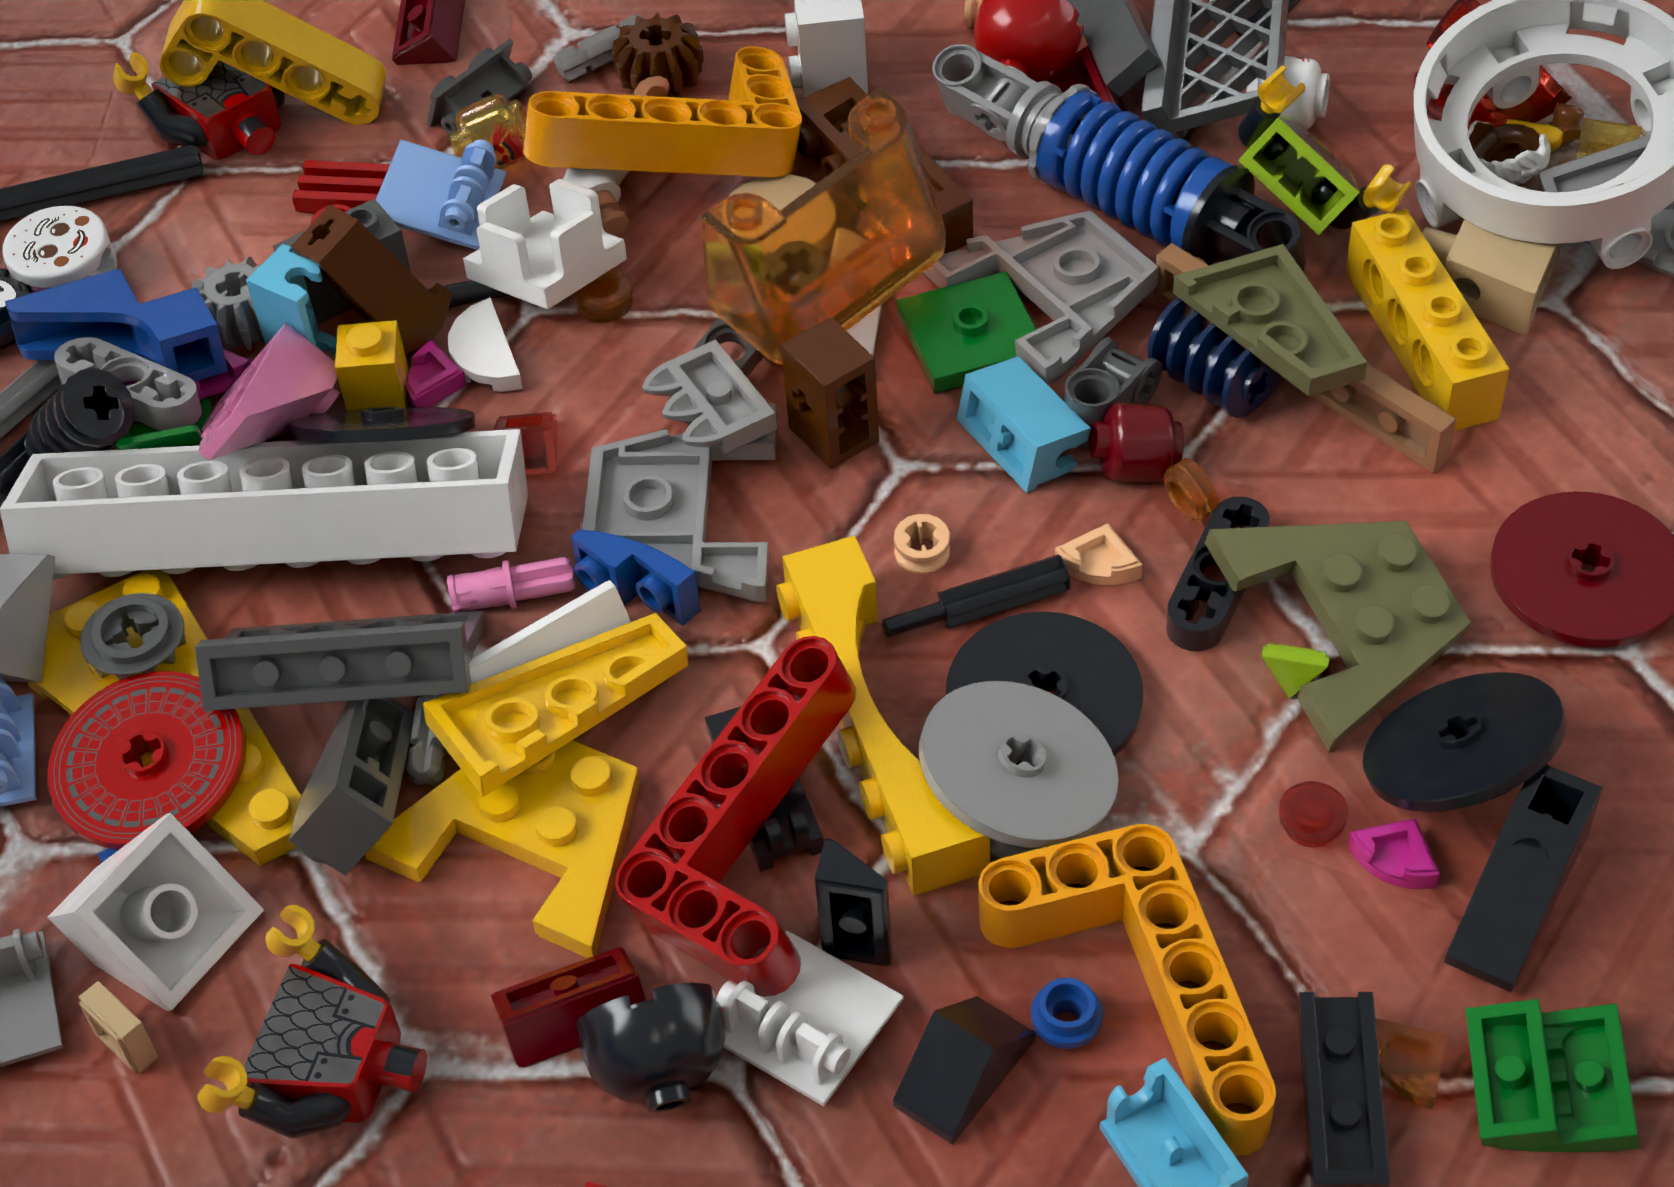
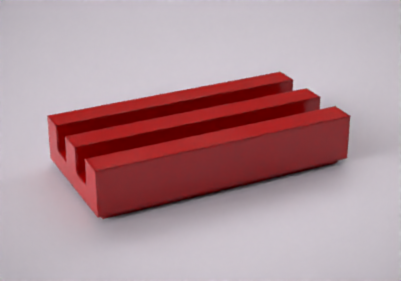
M305 160L302 167L304 175H300L297 181L299 190H294L292 195L295 211L316 213L323 207L335 204L353 208L374 198L376 199L390 164Z

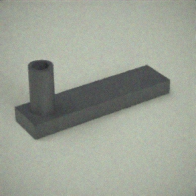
M1068 0L1079 13L1077 21L1080 27L1084 25L1083 35L1106 86L1118 97L1122 96L1161 62L1132 0Z

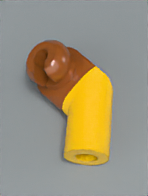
M1558 104L1554 109L1552 121L1545 124L1507 119L1506 124H1523L1535 129L1539 135L1545 134L1550 143L1551 152L1579 139L1584 130V127L1580 126L1584 117V111L1576 105Z

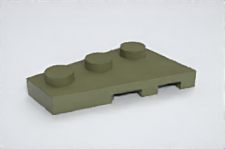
M1283 244L1174 276V295L1215 324L1227 335L1231 336L1236 342L1248 349L1306 395H1316L1365 380L1366 359Z

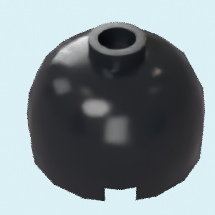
M691 982L652 988L654 999L631 1005L629 996L626 995L591 1009L580 1017L576 1025L580 1037L581 1054L590 1076L602 1090L624 1102L646 1101L648 1111L651 1113L665 1112L688 1104L691 1101L689 1089L708 1080L721 1059L725 1041L720 1004L716 1001L713 987L709 984Z

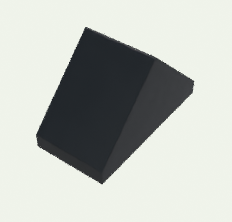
M978 996L935 1010L894 1096L893 1107L953 1145L1035 1041L1036 1032Z

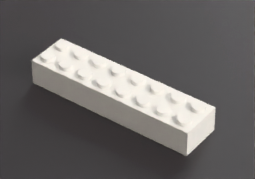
M512 429L461 432L439 437L386 442L333 443L305 440L261 442L210 461L199 454L200 446L32 454L0 508L9 553L49 554L55 556L53 580H57L78 573L99 572L106 577H119L132 571L158 569L168 574H180L197 567L223 566L227 570L242 571L253 568L258 564L285 563L294 568L312 566L319 561L348 560L352 564L364 565L374 563L381 558L410 557L415 561L422 562L436 560L444 555L472 554L478 558H494L506 552H516L528 499V488L521 430Z

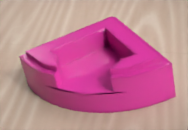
M432 340L424 344L414 354L412 358L413 365L409 370L406 380V389L412 407H431L466 387L464 372Z
M1416 818L1350 832L1348 847L1361 866L1375 877L1392 885L1409 889L1437 888L1440 873Z

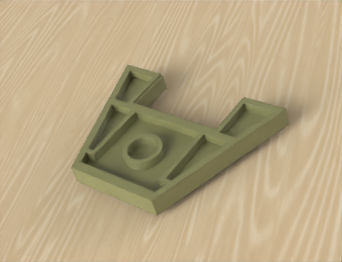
M1407 521L1209 529L1205 540V545L1230 587L1235 592L1290 573L1348 669L1302 685L1297 696L1298 702L1328 752L1464 637L1471 624Z

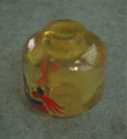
M500 93L492 94L461 108L455 116L457 131L449 134V139L456 156L462 158L467 145L476 140H485L494 148L496 154L495 168L501 170L526 158L523 149L527 114L519 100L516 99L510 102L509 99Z

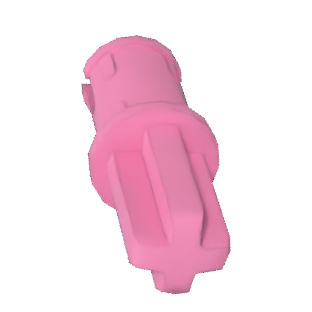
M566 557L510 566L509 560H504L501 567L473 573L448 575L447 584L453 613L470 612L510 605L511 610L518 609L517 601L572 591L575 588V577L572 563Z

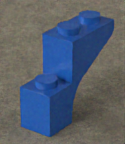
M118 268L5 301L18 349L22 357L28 360H55L56 350L64 343L76 338L94 337L183 374L194 382L228 372L218 325L197 287L139 304L121 269Z

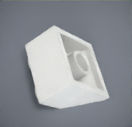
M794 0L795 12L785 13L788 47L797 46L798 55L788 56L792 88H802L804 98L850 77L868 95L865 24L861 0Z

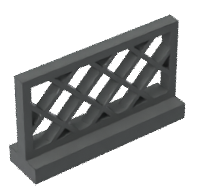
M1155 0L1150 39L1161 62L1150 70L1145 77L1141 110L1145 120L1155 124L1157 129H1164L1172 133L1174 138L1183 139L1184 130L1246 114L1258 98L1257 90L1246 93L1240 92L1257 77L1265 81L1280 66L1284 65L1289 0H1245L1232 13L1226 12L1224 9L1234 0H1210L1208 3L1200 0ZM1263 6L1271 9L1256 23L1248 21ZM1211 21L1219 23L1204 38L1197 36ZM1235 31L1243 34L1228 49L1220 46ZM1260 41L1268 44L1253 59L1245 57ZM1206 57L1215 58L1200 74L1192 71ZM1232 66L1240 69L1224 85L1216 82ZM1204 92L1212 95L1202 105L1188 108Z
M484 611L233 628L224 639L201 640L195 646L203 710L211 711L468 692L471 687L469 661L485 631Z

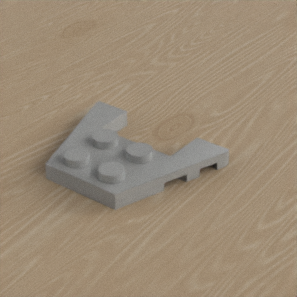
M1091 210L1021 226V236L994 242L989 236L982 235L966 239V249L940 254L939 246H935L918 252L920 271L939 288L986 277L996 272L1007 271L1013 285L1054 320L1015 340L1016 357L1019 356L1048 386L1058 380L1159 285L1158 266Z
M768 403L771 406V408L776 412V421L778 426L776 403ZM667 429L592 448L583 530L600 531L622 536L658 549L694 570L698 587L756 602H767L769 575L768 542L706 543L712 462L720 460H775L777 430L726 454H723L718 446L704 448L683 444L682 437L684 433L670 436Z

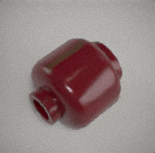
M1116 402L1107 410L1103 422L1095 421L1091 427L1089 438L1090 456L1100 460L1103 473L1112 481L1157 484L1167 477L1170 470H1177L1181 464L1184 450L1183 426L1179 421H1174L1171 412L1165 406L1159 404Z

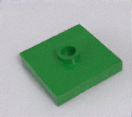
M1007 271L897 299V314L934 393L963 386L966 374L1016 357L1015 340L1036 330Z

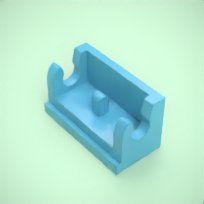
M282 244L246 279L265 345L287 323L317 348L326 350L331 355L336 356L337 338L318 329L304 276H306L311 281L321 282L323 278L320 268L311 260L294 254L292 247Z
M1019 356L965 375L956 420L1026 493L1036 490L1037 485L1058 478L1076 467L1077 462L1070 455L1057 458L1069 448L1074 449L1088 441L1091 428Z
M1166 1058L1147 1067L1143 1077L1145 1084L1134 1095L1129 1097L1121 1085L1115 1087L1107 1100L1106 1119L1100 1122V1131L1138 1187H1247L1249 1175Z

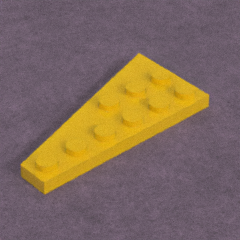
M161 569L144 570L49 614L42 682L27 683L32 690L44 699L46 697L52 699L66 710L71 717L94 694L120 681L115 675L104 678L98 675L93 666L87 663L84 658L80 638L86 622L96 610L111 600L129 594L150 593L162 596L176 605L184 620L186 644L176 648L174 664L161 663L154 668V672L175 671L199 677L195 646L201 640L208 639L169 574ZM132 626L126 628L129 634L126 638L131 648L140 647L143 644L142 637L138 632H134ZM239 708L235 710L242 721L246 736V756L243 771L226 803L206 822V825L259 866H262L297 848L296 845L289 842V837L301 795L250 709ZM152 751L140 756L142 768L154 762Z

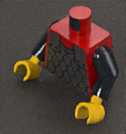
M133 52L129 60L133 71L138 74L137 76L127 75L118 63L115 64L113 79L116 88L122 93L128 95L135 94L140 101L136 105L160 138L166 143L182 147L196 145L199 150L214 160H223L244 148L253 155H261L273 146L275 132L281 126L277 109L285 102V92L218 60L207 79L200 85L193 87L180 86L163 77L151 83L153 90L146 82L149 65L141 54Z
M289 905L282 910L280 917L285 923L291 925L296 930L298 939H290L277 928L271 927L266 933V945L272 954L279 957L300 955L303 958L302 964H289L245 1065L243 1066L232 1057L220 1056L214 1058L205 1068V1075L223 1082L227 1090L205 1084L197 1096L201 1108L207 1112L220 1113L235 1105L239 1107L238 1112L241 1117L288 1138H300L339 1126L341 1122L361 1123L371 1115L382 1085L416 1092L420 1088L425 1075L427 1053L424 1049L400 1044L401 1031L387 994L357 963L327 939H322L318 942L314 940L312 935L315 927L311 914L303 907Z

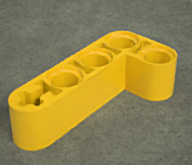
M184 0L170 23L159 66L163 75L174 84L186 87L202 84L218 60L344 122L353 125H364L371 123L378 116L386 80V70L383 64L374 56L263 0Z

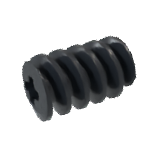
M96 368L78 371L69 377L66 383L43 404L42 408L35 413L31 420L30 430L24 441L29 458L32 454L110 450L119 439L127 434L133 423L135 407L130 391L119 378L108 371Z

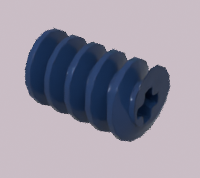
M1180 298L1174 299L1165 308L1151 332L1148 343V358L1153 357L1162 363L1163 371L1167 370L1169 377L1180 383L1185 382L1189 390L1199 395L1204 394L1208 402L1216 406H1222L1225 413L1234 418L1246 417L1257 410L1275 390L1281 377L1279 373L1236 342L1231 336H1228L1215 324H1210V321L1196 310L1192 311V307Z

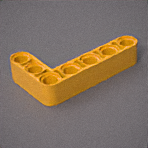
M748 46L736 52L728 100L562 91L535 93L529 98L523 153L531 162L547 167L782 177L790 174L794 167L802 116L782 57L775 51L764 47Z
M1136 824L1000 858L989 863L981 872L978 881L979 925L985 938L994 945L1004 948L1022 947L1119 921L1123 922L1188 1090L1235 1156L1250 1155L1260 1150L1268 1141L1276 1099L1274 1080L1176 845L1170 835L1158 826ZM1135 867H1146V868H1150V869H1152V870H1151V871H1139V870H1135V869H1133V868H1135ZM1078 883L1085 885L1087 887L1072 888L1068 887L1067 885ZM1013 900L1020 902V904L1007 906L1000 904V902ZM1168 923L1176 926V928L1164 929L1157 927L1156 924ZM1191 981L1198 983L1202 987L1189 989L1177 983ZM1216 1041L1228 1048L1212 1050L1204 1047L1201 1043ZM1231 1103H1241L1248 1105L1254 1112L1238 1114L1230 1111L1225 1106Z

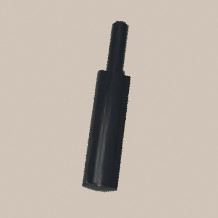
M1057 554L937 592L939 602L885 618L881 623L884 635L892 637L945 620L947 628H952L1069 591L1071 588L1069 573L1062 557Z

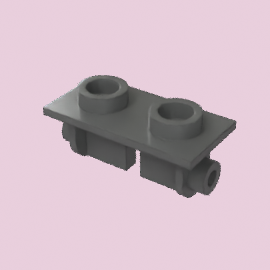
M510 38L494 50L491 48L482 50L472 60L469 68L458 77L447 76L436 85L430 95L432 102L427 120L429 127L441 120L444 130L450 136L455 137L458 134L465 136L493 115L494 108L484 99L485 96L501 109L528 89V82L532 79V73L523 62L515 64L509 58L513 46V41Z

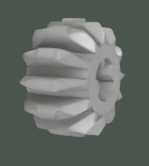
M252 257L246 258L240 264H233L227 258L225 266L219 269L206 267L205 278L191 282L192 288L197 287L218 325L222 347L229 352L238 345H244L251 352L253 343L259 340L264 341L246 283V279L260 266L255 263Z

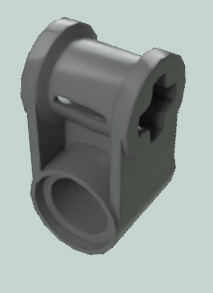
M1109 337L1103 338L1093 349L1091 355L1067 378L1064 402L1091 428L1095 421L1103 422L1107 410L1116 402L1148 404L1161 380L1162 363L1153 357L1142 360L1119 349V343ZM1090 433L1088 441L1084 442L1083 444L1077 447L1089 449Z

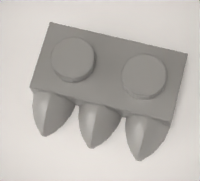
M716 339L661 364L647 376L642 386L644 393L656 396H672L664 406L662 411L663 418L682 422L693 421L682 437L683 444L704 448L718 446L723 454H726L777 430L776 412Z

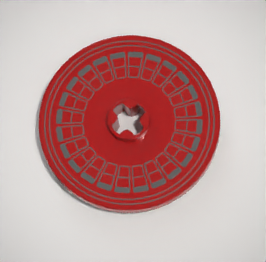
M156 671L147 674H137L117 681L85 701L71 715L58 734L48 764V787L52 802L58 813L76 834L95 845L105 848L121 849L168 813H171L192 833L220 810L239 781L246 756V736L242 721L235 709L204 711L199 677L175 671ZM152 751L154 762L142 768L140 756Z

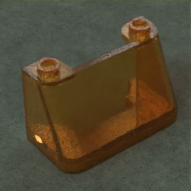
M877 88L859 101L849 113L848 130L850 137L863 150L786 207L779 210L759 195L741 193L722 200L701 216L707 307L766 358L776 364L783 365L781 344L793 338L797 333L807 330L829 317H832L847 331L934 265L944 254L946 246L945 223L907 113L898 102L880 88Z

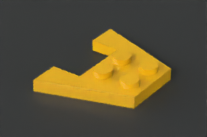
M572 740L484 797H482L460 769L393 820L392 825L364 856L365 859L419 883L424 879L455 834L459 833L561 878L532 920L535 933L545 940L583 957L590 958L597 954L615 884L616 872L619 868L640 786L638 767Z

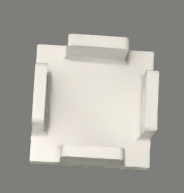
M558 179L549 185L554 214L541 211L530 218L526 190L522 186L513 184L478 205L477 214L480 226L477 227L476 231L480 249L463 258L467 279L549 309L627 260L624 239L604 231L599 199L594 190Z

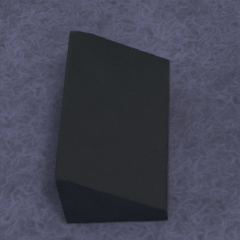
M826 838L815 875L822 950L840 959L883 966L891 965L893 956L888 880L838 842Z

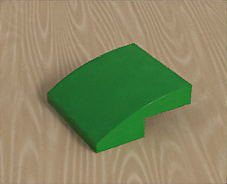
M1539 999L1465 1008L1479 1132L1483 1146L1530 1152L1581 1153L1641 1149L1622 1024L1617 1003L1545 1013L1542 1012Z

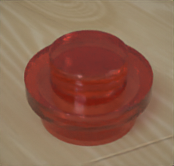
M1315 781L1301 782L1290 787L1283 794L1279 804V820L1288 836L1294 842L1306 847H1321L1329 844L1345 829L1348 819V805L1342 794L1330 785Z

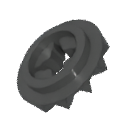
M150 593L129 594L104 604L88 619L80 638L84 658L87 663L93 666L101 678L115 675L120 680L127 679L133 676V674L141 672L144 674L154 672V668L161 663L174 664L176 648L186 644L184 620L179 609L168 599ZM132 626L134 632H138L142 637L143 644L140 647L131 648L126 638L129 636L126 628Z

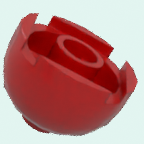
M981 0L975 17L973 34L977 51L1005 66L1015 67L1025 73L1030 79L1040 82L1057 78L1071 63L1083 37L1084 25L1081 27L1077 25L1079 13L1066 0Z

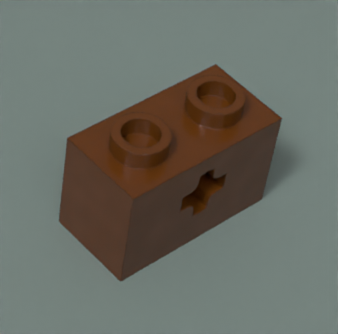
M832 317L797 333L793 338L782 343L789 428L830 469L879 442L875 357Z

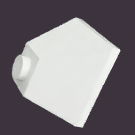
M168 813L97 866L47 918L94 965L164 1010L172 1011L264 909L171 813Z

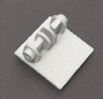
M786 931L785 933L798 950L801 958L800 972L796 981L786 991L775 996L766 997L756 995L753 984L746 980L741 981L739 984L732 980L727 981L721 987L716 997L720 1008L724 1009L722 1012L725 1034L723 1048L820 1105L825 1106L904 1000V996L795 934Z

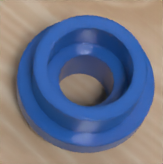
M1059 978L1053 980L1037 993L1032 1002V1026L1043 1041L1054 1047L1072 1049L1084 1046L1097 1036L1102 1026L1103 1008L1099 997L1087 984L1078 979ZM1062 1012H1071L1079 1019L1066 1022L1054 1017Z

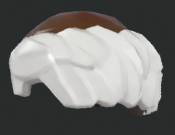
M1476 120L1468 130L1471 146L1480 161L1491 172L1509 183L1517 186L1524 184L1533 175H1537L1538 172L1545 169L1549 163L1550 143L1545 134L1539 135L1533 128L1523 124H1506L1494 128L1488 122Z

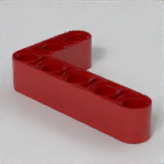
M818 636L802 637L792 642L782 652L623 860L616 872L615 878L618 895L650 933L737 984L744 980L750 982L754 986L755 994L762 997L775 996L786 991L797 979L801 967V958L798 950L775 917L762 907L721 885L720 881L762 827V821L768 819L849 711L855 700L856 687L834 646L825 638ZM714 917L708 924L701 927L707 919ZM768 946L761 955L751 959L759 949Z

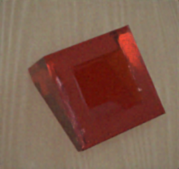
M544 412L499 416L494 430H521L526 475L552 473L556 470V414Z

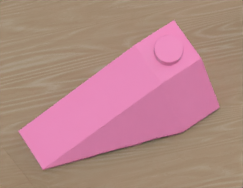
M285 323L213 407L202 426L204 431L201 434L203 439L200 442L199 454L210 461L291 432L290 422L295 419L306 417L309 414H324L340 394L333 387L337 379L335 361Z

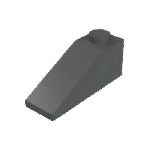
M393 698L347 701L298 802L289 842L299 847L308 858L315 862L325 863L345 876L393 823L415 712Z

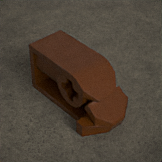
M329 205L291 246L299 256L309 259L319 266L323 280L369 323L397 320L405 354L420 349L424 344L433 340L442 330L452 293L438 282L428 290L358 219Z

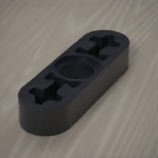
M1231 497L1220 502L1214 509L1168 602L1166 632L1170 640L1178 647L1188 651H1204L1214 647L1222 639L1245 589L1235 592L1227 581H1213L1201 573L1203 568L1217 564L1205 545V540L1209 529L1237 528L1239 524L1246 525L1244 528L1269 527V513L1260 502L1248 497ZM1199 599L1207 603L1206 617H1201L1197 624L1186 621L1194 617L1199 607Z

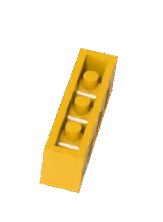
M1402 209L1352 222L1345 273L1419 395L1428 402L1438 405L1446 413L1456 418L1454 431L1498 420L1510 368L1408 210Z

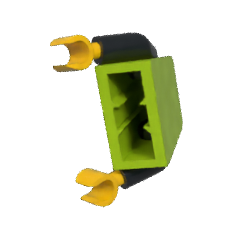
M1284 65L1280 66L1257 88L1258 98L1239 125V139L1248 150L1238 161L1245 168L1249 169L1260 182L1318 235L1329 224L1339 230H1346L1351 228L1352 222L1369 218L1379 210L1392 212L1412 186V183L1407 181L1405 184H1401L1393 180L1390 174L1393 172L1394 167L1386 164L1381 167L1368 186L1359 189L1352 172L1293 117L1280 116L1287 107L1305 92L1304 83L1301 82L1296 87L1289 84L1284 76V71L1287 67Z

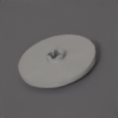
M985 681L960 687L944 696L933 707L920 735L919 759L921 769L936 798L962 823L1002 843L1026 848H1044L1087 837L1105 820L1116 798L1119 781L1118 769L1113 752L1105 737L1092 721L1073 705L1056 695L1033 686L1008 681Z

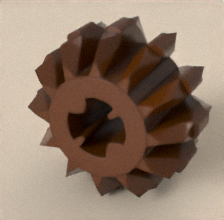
M658 12L651 19L636 16L635 24L621 26L619 37L613 41V63L617 69V76L621 80L622 87L625 89L635 90L639 82L646 78L661 76L669 82L668 93L680 96L682 87L695 86L697 75L702 72V63H704L703 47L700 45L694 24L682 23L679 15H673L667 19L661 18Z

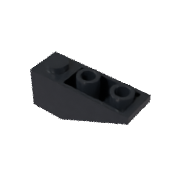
M1547 764L1538 773L1524 782L1508 813L1450 944L1444 963L1512 992L1589 835L1603 787Z

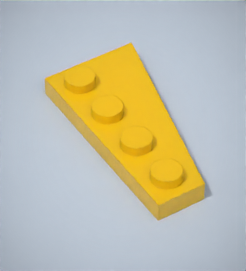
M653 613L471 684L468 692L445 694L424 702L425 722L478 792L484 797L688 667L687 646L657 613Z

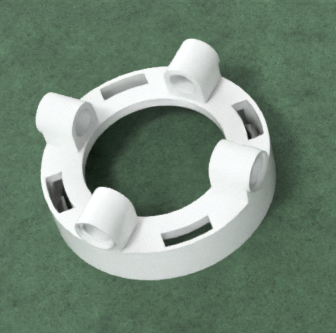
M1492 0L1469 12L1451 25L1428 51L1421 64L1414 88L1415 148L1420 165V180L1416 181L1415 188L1419 205L1429 224L1437 229L1463 218L1494 234L1521 241L1548 244L1589 241L1605 266L1610 269L1627 267L1642 258L1653 242V236L1650 233L1651 218L1674 201V18L1644 0ZM1571 29L1598 31L1625 38L1626 42L1624 45L1598 37L1569 33ZM1555 63L1588 65L1610 72L1631 86L1630 103L1633 116L1641 132L1645 136L1651 135L1644 152L1632 166L1603 184L1571 192L1530 190L1498 177L1475 154L1468 136V125L1476 105L1486 93L1499 108H1511L1521 104L1538 87L1540 65ZM1444 83L1454 85L1443 108L1441 121L1429 119L1427 116V105L1431 97L1438 99Z

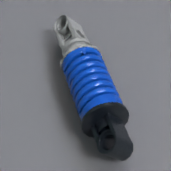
M966 44L951 45L943 49L934 59L932 70L946 109L951 114L979 127L992 138L1005 141L1011 152L1023 158L1029 157V173L1032 178L1039 180L1042 184L1050 185L1062 192L1069 193L1072 198L1086 202L1089 207L1095 210L1103 211L1107 217L1120 221L1122 225L1130 229L1137 230L1144 237L1151 240L1155 239L1159 245L1165 248L1173 243L1192 256L1202 259L1207 265L1213 264L1219 258L1226 261L1283 244L1301 270L1304 271L1306 258L1298 220L1291 213L1254 196L1255 179L1249 169L1241 165H1232L1216 156L1210 157L1207 151L1198 147L1192 148L1191 144L1186 140L1174 138L1172 133L1164 129H1157L1155 124L1147 120H1140L1134 113L1129 111L1121 112L1120 107L1110 101L1102 103L1098 93L1090 90L1084 84L1073 85L1062 93L1058 86L1048 81L1036 82L1017 68L1005 66Z

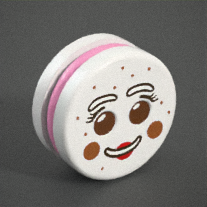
M54 206L34 212L20 220L9 231L3 243V258L12 279L29 285L33 293L117 269V257L104 222L92 211L77 206Z

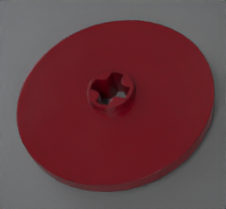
M1574 491L1550 494L1519 507L1503 522L1495 536L1490 557V571L1495 589L1503 603L1519 620L1545 636L1576 646L1594 648L1618 647L1636 643L1654 635L1674 618V535L1656 517L1635 504L1620 498L1593 492ZM1583 564H1591L1596 567L1593 573L1581 570Z

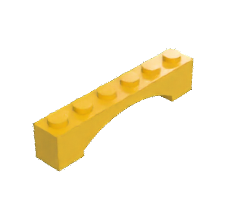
M855 535L782 556L785 582L776 585V591L785 620L788 622L796 619L801 631L796 632V640L808 636H818L828 640L834 646L856 687L855 700L849 711L840 721L842 729L837 730L838 742L847 767L853 768L858 766L864 778L863 781L859 782V790L869 819L880 818L886 830V833L881 835V842L891 872L896 874L903 871L913 896L981 875V872L990 863V838L962 823L936 798L924 777L920 761L900 742L888 727L866 686L859 663V653L866 625L878 622L876 581Z

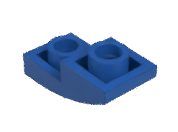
M579 529L571 536L576 561L574 572L579 582L588 591L610 580L616 586L624 606L639 595L641 600L651 610L657 613L665 612L682 626L701 611L695 571L679 560L646 544L614 534Z

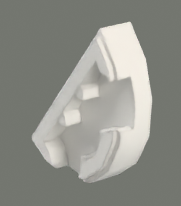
M491 298L471 305L455 319L448 333L450 359L464 372L466 382L470 383L472 379L477 383L492 385L493 391L497 392L523 389L519 370Z

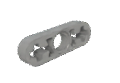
M81 337L70 340L61 345L55 352L54 359L62 385L78 371L91 368L108 371L123 383L139 381L126 386L131 393L135 407L134 420L162 431L193 425L201 417L202 408L196 384L191 378L94 337Z

